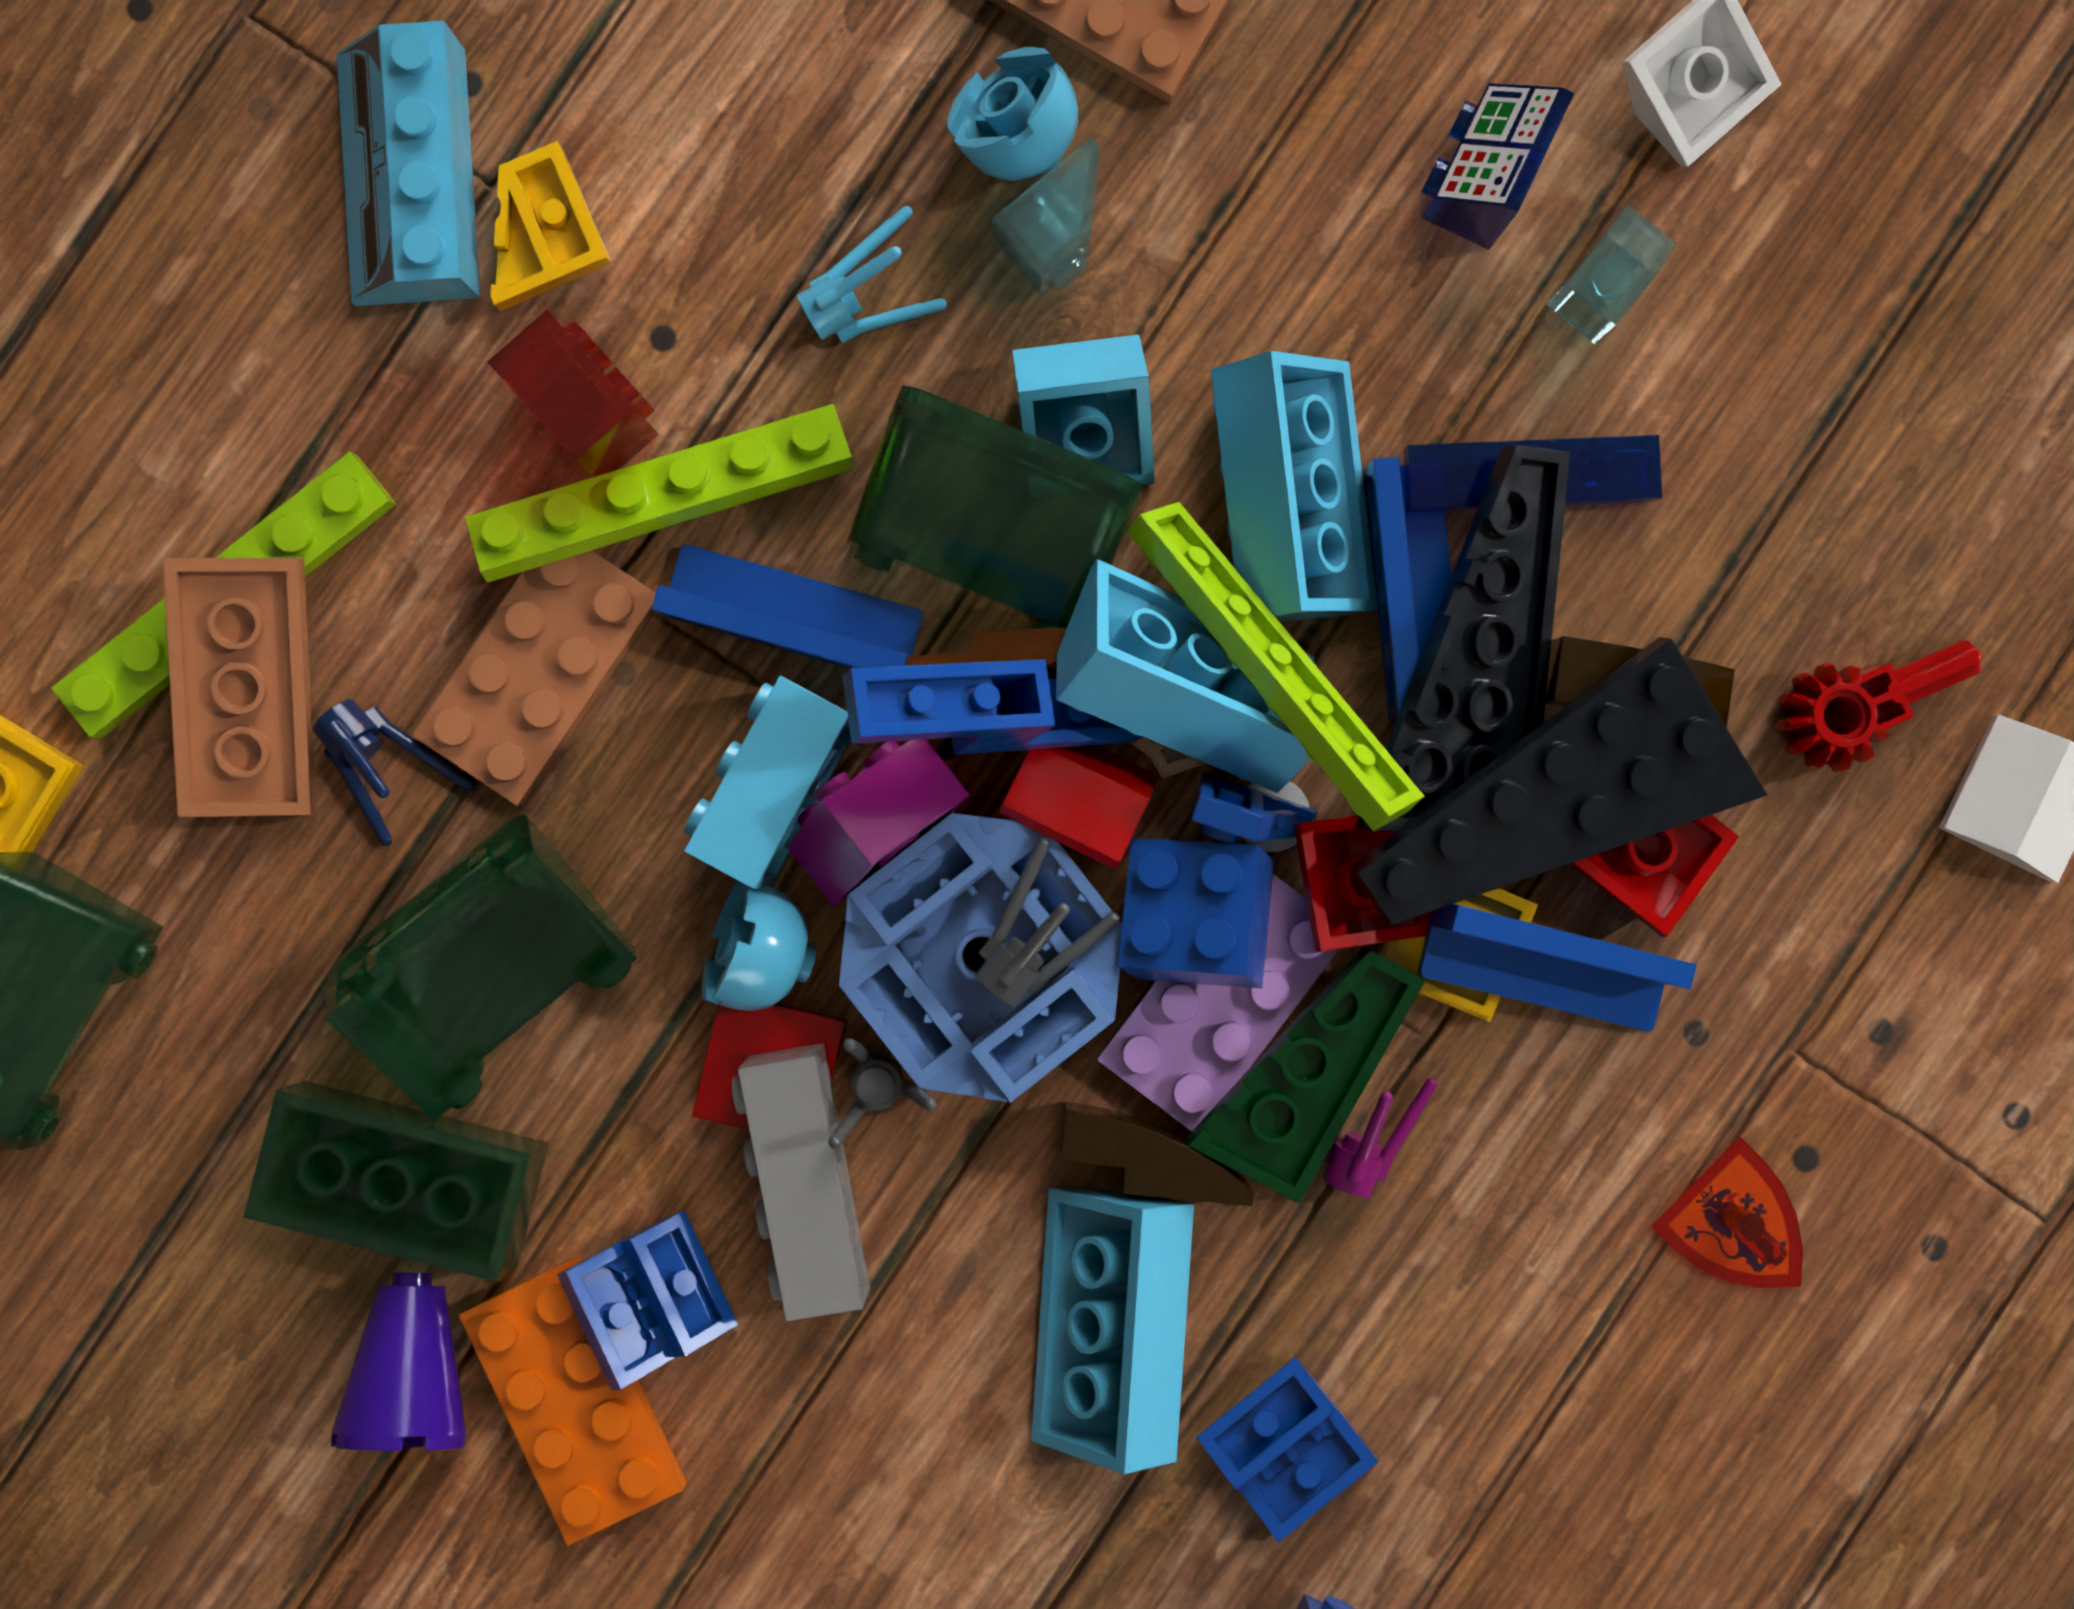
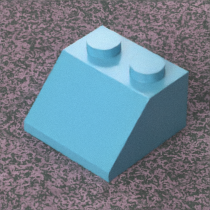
M1139 335L1012 350L1030 499L1155 484L1149 375Z

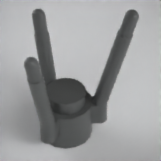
M1046 837L1039 838L993 935L979 951V954L986 961L977 971L976 977L996 996L1014 1007L1018 1006L1027 993L1036 998L1050 979L1088 950L1120 922V917L1117 913L1109 914L1040 970L1038 969L1044 960L1038 952L1069 914L1070 908L1067 904H1059L1027 943L1013 937L1007 945L1005 944L1050 846V841Z
M851 1038L844 1041V1049L856 1058L860 1065L854 1072L851 1080V1091L856 1101L829 1138L828 1143L831 1148L837 1149L841 1146L867 1109L872 1111L884 1110L892 1106L900 1095L907 1096L926 1111L931 1112L936 1109V1101L920 1089L912 1079H904L900 1066L891 1058L874 1056L870 1047L863 1046Z

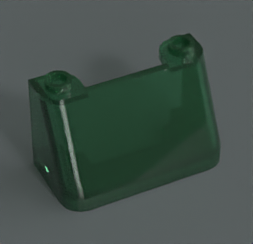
M903 385L891 410L847 543L850 547L857 549L853 557L855 560L876 570L889 573L892 564L903 567L907 564L1022 612L1023 616L1033 621L1031 629L1067 628L1091 566L1097 559L1113 566L1139 504L1143 486L1135 479L1113 468L932 393Z
M519 815L498 828L357 941L336 961L327 977L325 1020L427 1115L436 1121L452 1107L454 1109L464 1107L479 1093L483 1085L480 1079L484 1069L483 1058L578 981L587 990H593L600 986L603 989L615 986L628 974L632 962L637 957L634 946L547 837L526 815Z
M0 852V1144L16 1150H25L42 1145L57 1129L62 1118V1113L57 1110L60 1099L59 1095L49 1090L109 985L119 984L129 977L137 979L151 966L158 952V947L154 943L163 929V926L34 852Z

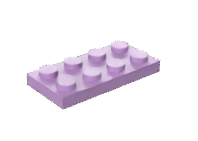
M1273 874L1262 989L1153 981L1096 1059L1192 1131L1251 1068L1338 950L1315 952L1306 898Z

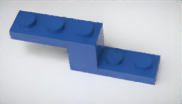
M1045 659L850 668L843 675L852 744L952 738L954 755L1131 744L1143 738V736L1135 735L1122 727L1086 712H1080L1067 704L1057 701L1056 679H1048Z

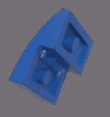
M684 1210L620 1240L557 1274L612 1391L622 1390L676 1357L687 1356L738 1325Z
M1297 1357L1293 1358L1196 1437L1234 1489L1240 1490L1278 1543L1379 1462L1364 1440Z

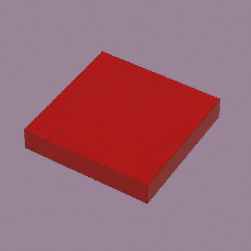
M778 1003L770 1008L756 1011L732 1009L718 1004L692 1117L749 1130L747 1115H739L737 1113L732 1094V1079L734 1076L739 1075L738 1068L749 1055L824 1043L832 1082L847 1020Z

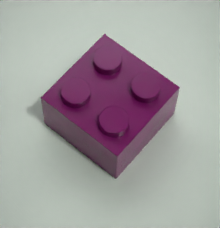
M926 739L909 740L902 746H899L896 741L886 742L864 760L863 764L866 768L852 779L843 772L823 785L813 795L816 802L797 817V822L801 827L789 842L787 848L833 907L844 901L851 891L948 815L954 813L969 796V793Z

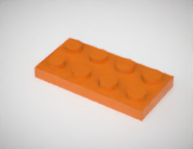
M576 1255L478 1302L458 1314L567 1546L682 1492L687 1484L639 1380L622 1390H611L557 1274L582 1261L580 1255Z

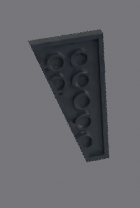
M1658 637L1349 869L1382 918L1393 925L1767 796V793L1671 638Z

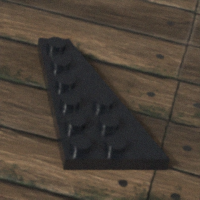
M1522 445L1501 446L1385 748L1422 792L1424 797L1409 812L1375 831L1401 830L1543 724L1570 462L1569 451ZM1359 816L1355 827L1372 830L1364 819Z

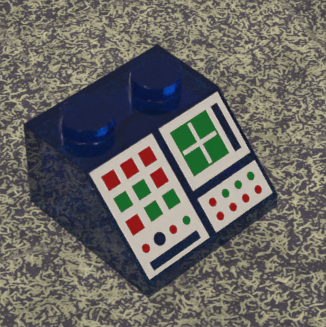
M1488 83L1476 104L1465 99L1447 135L1458 141L1449 161L1439 156L1437 157L1420 192L1431 197L1421 218L1489 250L1518 213L1575 93L1563 87Z

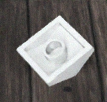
M1692 0L1622 62L1634 114L1676 162L1684 167L1691 165L1782 85L1738 0Z
M1993 715L1939 828L2051 883H2058L2074 851V742L2002 715Z

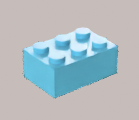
M781 675L778 677L774 687L764 683L756 694L747 713V718L754 721L750 731L742 744L733 741L729 745L715 772L716 776L723 779L711 802L705 799L699 801L684 828V833L691 836L684 850L685 852L753 889L763 888L765 885L771 887L790 853L787 845L801 827L797 822V817L816 802L813 795L830 780L851 741L847 711Z

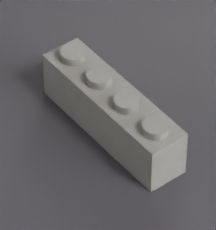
M824 1043L749 1055L738 1068L739 1075L734 1076L732 1079V1094L736 1111L739 1115H747L751 1138L745 1139L744 1156L750 1177H759L763 1200L757 1201L756 1204L757 1225L761 1238L763 1240H771L775 1261L769 1263L768 1266L771 1296L775 1302H783L786 1321L861 1310L870 1291V1284L844 1146L842 1143L839 1148L833 1149L828 1143L829 1138L839 1124L825 1045Z

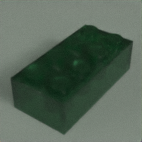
M301 1081L277 1089L275 1092L243 1218L499 1282L518 1266L549 1142Z

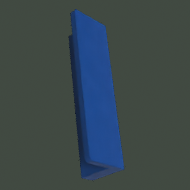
M1399 457L1373 459L1363 470L1378 603L1377 613L1388 720L1397 719L1451 579L1440 465L1436 462L1400 465Z
M688 544L680 548L670 587L658 585L652 610L663 617L846 668L906 666L907 656H913L923 620V612L918 608Z
M1451 904L1434 910L1431 913L1427 936L1418 966V974L1425 978L1649 1032L1655 1027L1664 985L1669 984L1691 990L1697 964Z

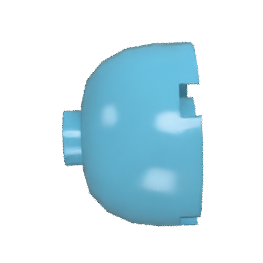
M1023 47L997 57L995 61L1001 69L992 73L985 81L978 72L972 76L954 99L947 119L948 129L955 137L954 142L957 147L985 175L1012 182L1035 177L1053 169L1070 146L1079 122L1076 94L1062 67L1056 63L1051 54L1044 48Z
M738 882L734 885L723 905L712 935V939H719L715 960L706 958L702 979L703 1000L732 1009L756 1011L770 1008L784 999L791 991L795 981L801 983L807 981L814 966L816 947L807 944V922L801 908L787 894L767 885L759 889H753L744 883Z

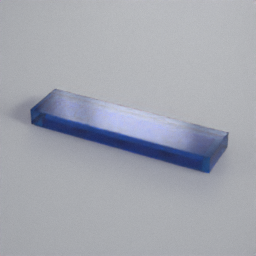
M1659 435L1408 445L1403 449L1406 512L1478 509L1501 446L1509 445L1570 452L1565 505L1655 502L1662 499Z

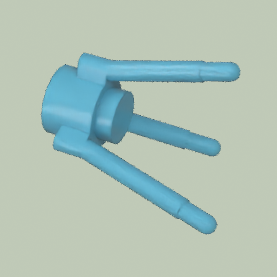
M902 207L829 271L810 281V288L797 295L803 310L821 340L836 333L842 344L861 333L924 317V315L943 311L946 308V300L938 298L857 320L853 318V315L863 310L853 290L899 259L902 253L901 249L897 246L891 247L847 277L844 276L913 215L911 207Z

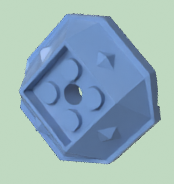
M951 813L848 894L839 986L920 1089L984 1097V1099L1011 1103L1115 1021L1120 968L1117 967L1121 922L1050 979L1036 998L1027 993L1017 1007L1006 1003L984 986L976 977L977 971L970 968L966 963L964 957L966 944L976 937L990 938L993 935L1039 838H1048L1050 846L1005 944L1007 945L1013 937L1027 943L1059 904H1067L1070 908L1069 914L1038 952L1044 960L1038 969L1040 970L1090 928L1113 913L1057 841L1016 821Z

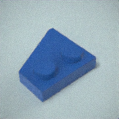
M1202 771L1194 794L1192 820L1202 823L1201 831L1204 834L1223 842L1237 844L1240 837L1255 842L1296 837L1294 824L1315 821L1318 810Z

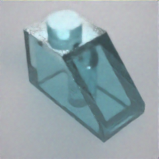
M1092 137L992 218L994 239L1040 294H1043L1054 284L1059 289L1068 286L1088 266L1085 258L1089 256L1099 157V146Z
M1628 204L1546 305L1595 344L1617 324L1649 285L1677 243Z

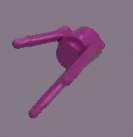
M1428 1078L1384 1147L1377 1140L1387 1118L1386 1115L1393 1096L1388 1091L1382 1092L1364 1135L1346 1132L1343 1142L1339 1140L1340 1133L1324 1159V1161L1328 1162L1323 1177L1324 1181L1346 1193L1365 1198L1372 1197L1377 1180H1386L1394 1157L1437 1088L1438 1083L1436 1079Z

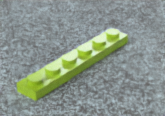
M830 404L465 516L480 573L486 582L489 583L855 468L835 406Z
M349 451L215 558H304L306 577L397 504L360 457ZM165 598L51 688L90 738L102 739L170 685Z
M1176 502L1142 513L1136 518L1127 532L1142 549L1147 561L1161 572L1183 599L1185 607L1202 622L1221 645L1226 657L1239 667L1262 695L1267 707L1281 718L1304 746L1309 758L1320 766L1345 796L1350 808L1364 819L1373 832L1409 812L1424 797L1422 792L1182 504Z

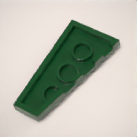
M1364 946L1185 1138L1187 1145L1281 1195L1300 1203L1426 980Z

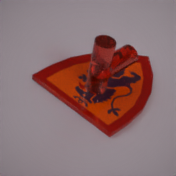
M1741 1137L1651 1225L1673 1249L1699 1269L1728 1282L1764 1289L1801 1286L1803 1246L1796 1212L1784 1185L1767 1163Z

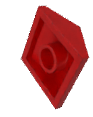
M1096 746L1029 750L998 813L1116 870L1147 807L1158 776Z
M1359 815L1294 824L1315 952L1355 948L1427 936L1432 911L1392 925L1382 918L1349 869L1398 831L1373 832V830L1357 828L1355 826Z
M1709 815L1570 863V865L1658 935L1667 937L1736 843L1739 836L1713 815Z

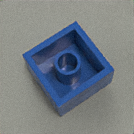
M1131 838L1117 967L1139 980L1262 989L1274 861L1260 845Z

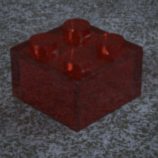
M545 310L487 361L574 461L594 477L622 468L659 435L646 420L655 410L617 367L607 375L604 373L613 363L573 318L562 326L548 310Z

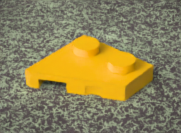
M558 141L499 165L497 197L500 200L501 206L500 214L495 220L494 247L498 250L496 284H491L490 293L494 306L503 311L612 264L565 152Z

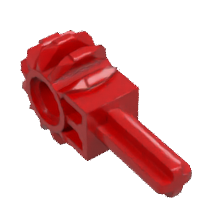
M1960 640L1897 669H1893L1892 664L1887 663L1863 670L1852 665L1843 667L1838 672L1832 663L1818 665L1814 670L1813 676L1805 672L1797 674L1792 678L1791 682L1795 693L1780 695L1776 702L1783 709L1790 712L1789 718L1776 721L1774 728L1782 732L1791 730L1793 737L1788 741L1784 751L1790 755L1805 751V766L1808 768L1821 769L1827 763L1833 772L1849 770L1852 759L1857 762H1867L1875 756L1870 742L1885 741L1890 735L1886 729L1915 717L1910 704L1979 674L1982 670V655L1978 649L1974 648L1970 641ZM1829 702L1837 707L1841 716L1840 727L1836 733L1831 731L1824 721V711Z

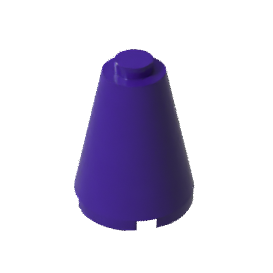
M393 1272L392 1285H378L333 1424L331 1446H336L339 1449L402 1451L403 1448L424 1446L425 1450L465 1447L466 1427L445 1286H432L433 1273Z

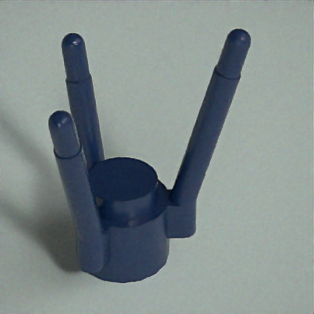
M354 700L342 701L326 711L317 720L312 729L314 734L326 746L324 754L338 769L368 824L384 846H389L392 843V836L354 769L355 767L379 798H386L389 795V788L369 761L382 746V742L377 737L378 734H383L463 790L472 792L476 788L475 782L458 771L456 767L392 724L377 706L364 712Z

